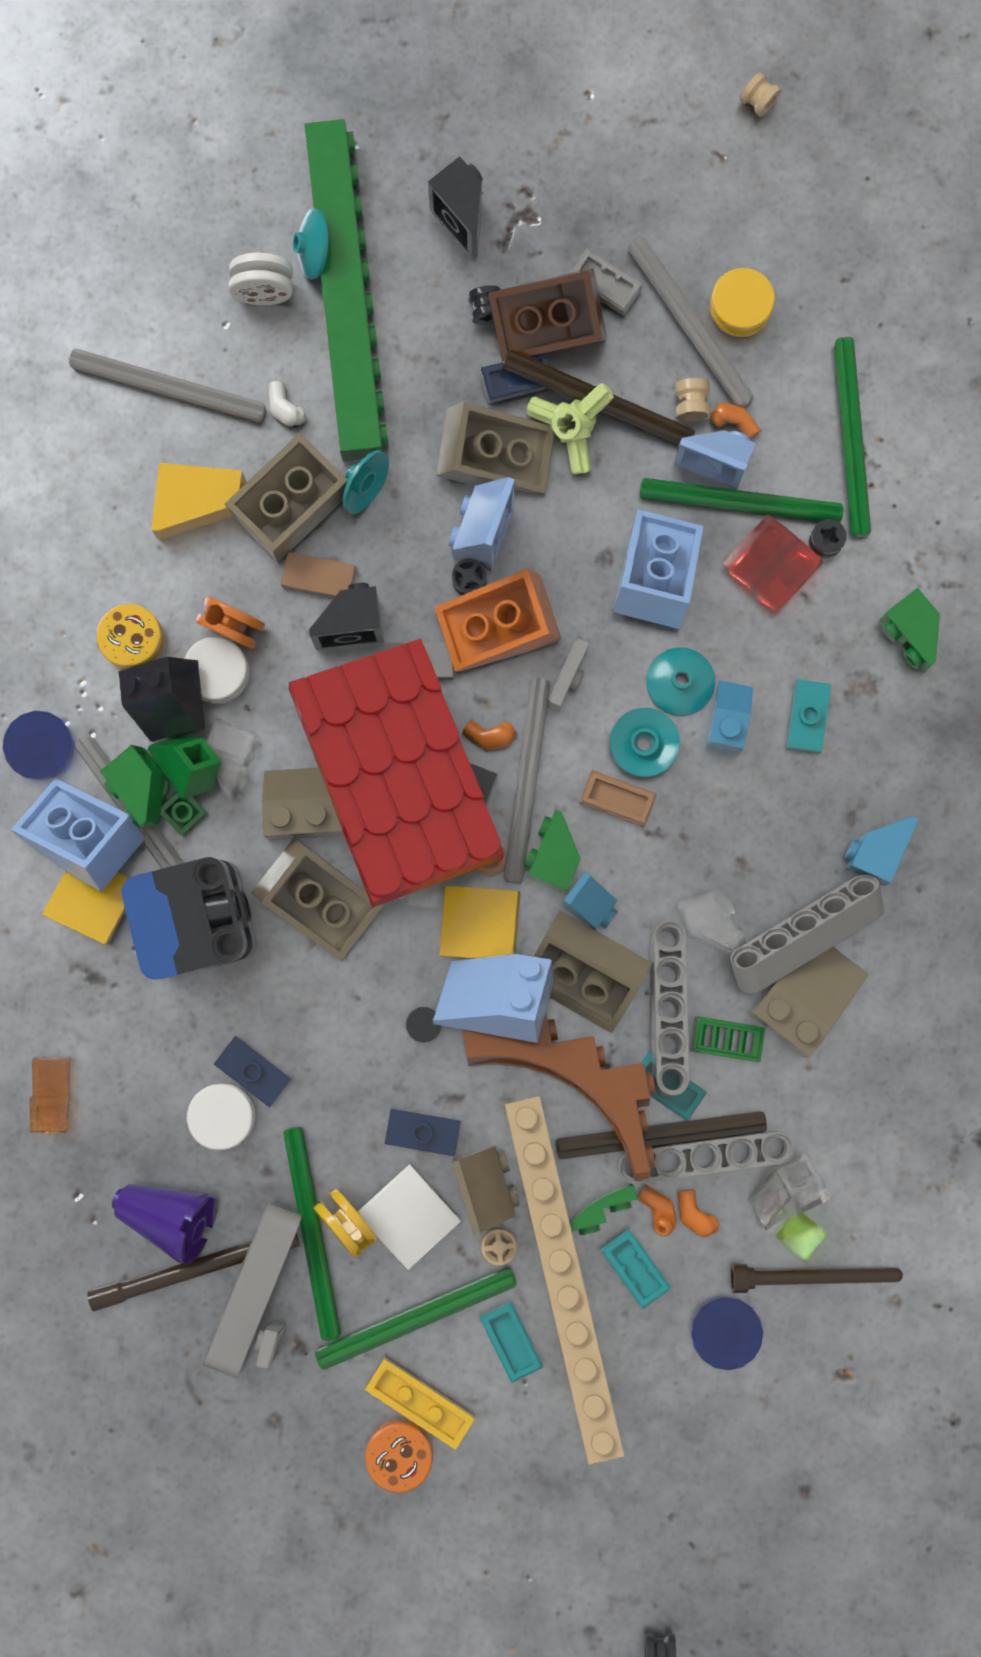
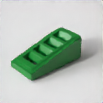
M696 1016L690 1052L761 1062L765 1027ZM707 1026L713 1027L710 1047L704 1046ZM720 1028L727 1029L724 1049L717 1048ZM734 1030L740 1031L737 1051L731 1050ZM747 1032L754 1033L751 1054L745 1053Z

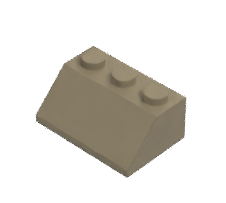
M298 433L225 503V506L253 539L278 563L343 501V494L348 479L301 433Z
M319 768L264 771L262 812L263 833L267 840L293 839L294 837L300 839L344 836Z
M559 911L534 957L552 960L554 984L550 998L611 1033L638 992L652 962L562 911Z

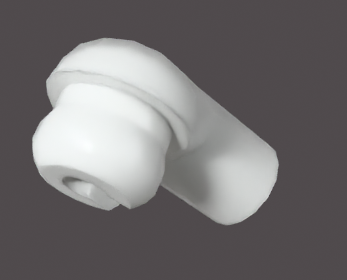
M281 381L270 382L268 389L272 416L290 427L302 425L306 417L303 408L296 407L286 400L285 383Z

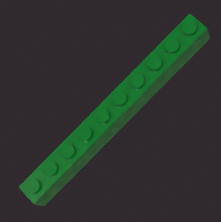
M345 119L304 123L313 207L323 212L328 227V253L321 273L340 453L342 461L363 459L376 450L383 451L382 446L389 444L386 424L380 425L378 413L385 412L383 392H376L375 380L381 379L379 358L372 359L371 347L377 346L375 325L369 326L367 315L374 314L372 293H365L364 282L370 281L368 260L361 261L360 249H367L365 230L357 226V217H363L361 195L354 196L353 185L359 184L357 163H350L349 154L356 152L354 132H347Z

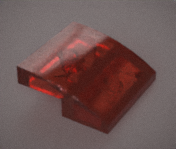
M768 514L725 559L722 565L725 571L749 587L753 596L775 612H778L823 564V561L795 534Z

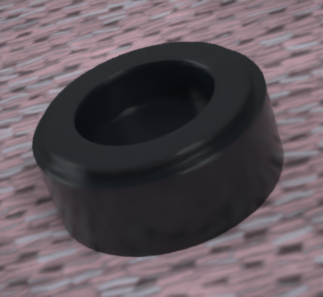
M419 1007L409 1014L406 1021V1029L411 1038L425 1043L434 1040L439 1035L442 1026L433 1023L436 1011L428 1007Z

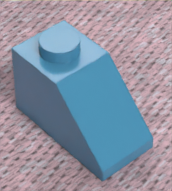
M718 681L705 748L736 755L743 751L751 716L753 687Z
M912 816L868 832L861 836L859 840L853 839L845 855V858L850 860L846 869L859 875H872L883 886L890 884L919 819Z
M585 872L564 899L562 907L590 928L596 930L599 925L607 928L618 913L613 906L618 900Z

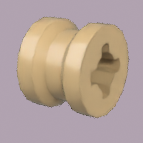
M759 72L746 85L739 99L744 104H751L754 107V112L759 117H762L775 104L782 89L777 85L768 83L767 76Z
M504 1227L490 1229L482 1239V1254L493 1265L509 1263L517 1251L515 1236Z

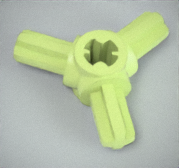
M600 383L582 401L576 399L571 404L562 402L559 405H555L541 398L532 397L526 408L528 416L550 424L551 430L560 438L561 443H567L571 472L573 474H582L591 471L586 438L591 437V431L596 423L595 416L614 399L611 388L604 383Z

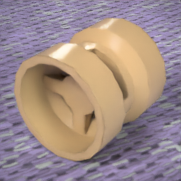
M687 378L676 382L675 393L680 401L676 407V417L678 420L696 422L706 420L711 416L710 404L706 402L707 395L710 392L708 380L703 378Z

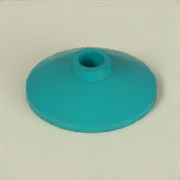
M315 208L310 209L305 214L299 232H295L292 239L293 251L298 253L301 270L308 279H316L320 276L328 253L327 222L323 212Z
M381 450L373 451L358 464L352 465L347 471L345 477L348 481L343 494V507L349 513L356 514L364 510L381 490L389 469V457L385 452Z
M683 647L672 648L658 655L651 663L647 672L646 687L652 702L660 710L674 716H687L700 711L708 704L715 689V674L709 661L699 652ZM678 674H685L688 677V683L680 685L676 682L675 678Z
M637 708L625 713L614 725L610 736V749L616 763L624 771L638 777H652L667 770L675 761L680 748V737L674 722L666 714L653 708ZM645 738L650 742V748L648 750H641L637 742Z

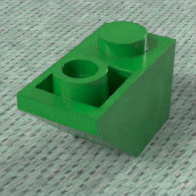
M917 587L888 610L879 621L883 624L881 629L885 636L892 642H898L905 651L903 655L906 661L913 668H919L924 673L936 663L940 613Z
M178 736L148 746V752L182 799L213 790L221 761L203 737Z
M131 744L100 772L106 779L104 783L106 789L116 799L120 798L127 808L124 812L133 819L132 823L136 826L155 828L159 825L165 774L145 748Z
M555 810L552 818L545 816L538 832L539 836L544 837L539 850L531 849L524 867L530 869L528 873L529 879L566 894L581 857L562 812Z

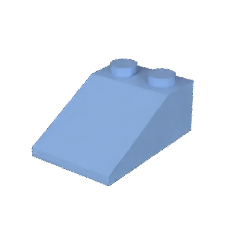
M507 477L476 485L472 496L465 495L460 509V514L464 515L460 528L454 526L448 546L453 547L452 554L454 559L459 561L474 559L479 561L486 570L492 571L514 510L515 479Z
M637 509L613 612L680 629L690 603L704 526Z
M56 778L11 829L16 836L76 879L101 892L145 840L139 828L132 823L133 819L129 814Z
M511 954L451 961L433 1023L440 1026L538 1043L554 984L552 960Z

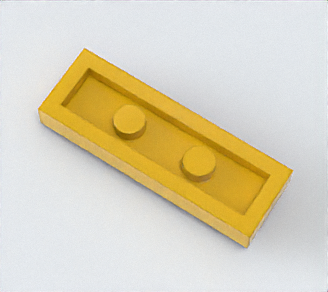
M384 1357L365 1387V1391L455 1450L475 1420L474 1415L386 1357Z

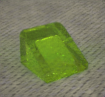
M797 1208L774 1236L802 1260L806 1261L827 1237L828 1233Z

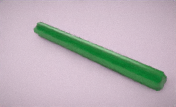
M841 337L836 340L834 345L851 534L853 537H865L871 533L855 345L852 337Z
M650 478L642 479L639 492L640 497L646 499L815 521L834 519L841 522L844 512V506L841 503Z
M294 1127L284 1130L283 1136L298 1214L302 1215L300 1227L320 1335L323 1341H329L339 1338L341 1332L320 1220L314 1211V1206L317 1203L303 1129L301 1127Z
M506 1267L319 1348L315 1351L317 1363L322 1370H326L515 1288L517 1285L515 1276L510 1267Z

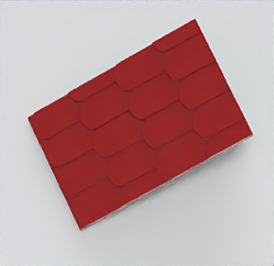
M421 638L408 642L405 645L402 644L375 653L372 656L369 655L342 664L339 667L336 666L309 675L306 678L303 677L289 682L288 689L372 908L503 859L504 852L501 847L500 838L483 800V793L459 739V732L446 704L441 685Z

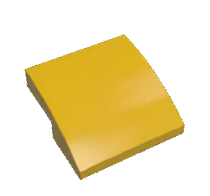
M66 871L42 915L108 946L123 914L126 915L121 889L129 877L117 872L101 892L76 879Z
M445 886L439 956L475 959L515 954L520 892L489 888Z

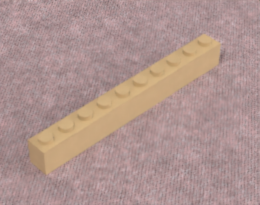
M540 1096L505 1103L588 1464L624 1457Z

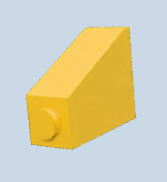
M159 463L151 528L157 539H166L234 516L225 506V503L247 483L242 470Z

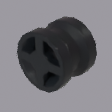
M486 285L469 291L468 300L474 309L471 312L473 323L479 325L494 323L488 293L501 290L500 287Z
M834 519L820 521L809 536L808 546L810 551L820 559L835 557L846 542V530L840 522Z
M464 559L454 566L452 581L455 592L462 596L486 586V570L479 561Z
M645 1634L644 1657H676L675 1634H666L664 1638H656L653 1634Z

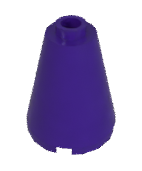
M128 1184L123 1189L120 1188L112 1200V1208L117 1219L178 1263H185L187 1265L191 1264L204 1248L207 1239L202 1238L206 1226L209 1228L213 1227L217 1210L216 1200L207 1194Z

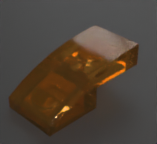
M35 1056L32 1059L33 1094L29 1098L30 1133H66L70 1101V1056Z

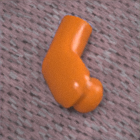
M724 402L717 405L716 410L711 413L710 418L717 427L725 426L727 422L736 424L739 430L746 434L750 440L761 432L760 427L748 411L741 406Z
M471 719L463 729L462 734L484 750L491 751L507 747L512 743L516 731L513 725L507 722L501 723L497 727L485 729Z
M645 1184L639 1192L637 1200L652 1209L655 1232L660 1236H668L675 1230L677 1224L674 1203L671 1199Z
M695 1189L677 1191L682 1223L698 1236L709 1237L715 1234L719 1229V1221L714 1215H706L697 1208Z

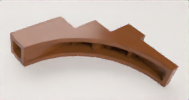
M547 1014L544 1017L538 1043L462 1029L469 1066L498 1064L524 1067L549 1075L575 1089L599 1110L614 1129L627 1154L634 1181L649 1178V1168L655 1167L652 1146H645L642 1132L648 1131L645 1110L638 1111V1108L649 1106L650 1095L655 1094V1085L652 1073L645 1074L643 1063L601 1070L600 1068L606 1067V1059L603 1046L596 1047L595 1037L590 1036L552 1043V1041L558 1040L555 1020H548Z

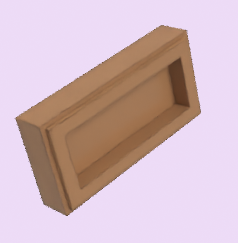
M288 552L281 586L283 588L335 598L340 590H347L348 586L353 584L356 566Z
M591 770L579 804L645 827L657 793Z

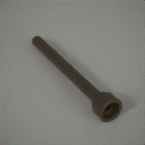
M731 1264L730 1268L732 1293H748L749 1289H755V1285L899 1282L903 1278V1272L899 1268L755 1271L754 1267H747V1264Z

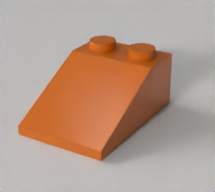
M528 568L434 607L455 672L527 653L562 639L541 575Z

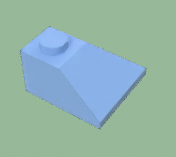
M723 430L682 438L679 444L674 465L737 490L756 443L750 441L746 434L738 431H731L729 433Z

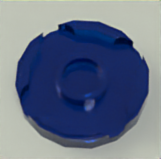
M31 711L22 714L11 722L4 734L3 751L7 763L15 772L27 779L43 781L56 777L73 757L74 740L71 730L62 719L49 712Z
M721 1296L699 1307L692 1319L690 1334L693 1346L703 1361L717 1369L733 1370L744 1367L755 1358L762 1345L763 1329L760 1318L750 1305L739 1298Z

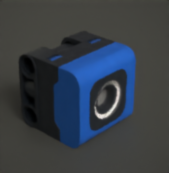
M205 857L128 878L121 889L122 899L139 967L147 978L156 980L179 977L251 957L255 952L257 943L251 921V911L243 889L240 873L233 863L213 857Z

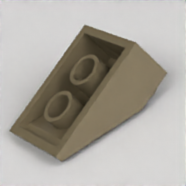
M462 402L446 409L436 476L472 485H480L509 477L515 479V491L543 495L546 493L554 432L551 430L550 425Z
M295 837L251 892L260 903L340 961L344 959L384 907L382 904L372 908L365 890Z
M831 947L771 984L748 1014L802 1057H811L832 1030L869 974L836 948Z
M495 1145L453 1158L452 1165L473 1235L516 1216L514 1207L520 1206L514 1185L507 1187L503 1173L510 1171L504 1150L497 1152Z

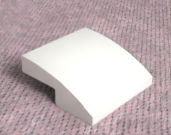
M411 1164L358 1211L376 1236L408 1270L461 1222L454 1211L438 1196L429 1183Z

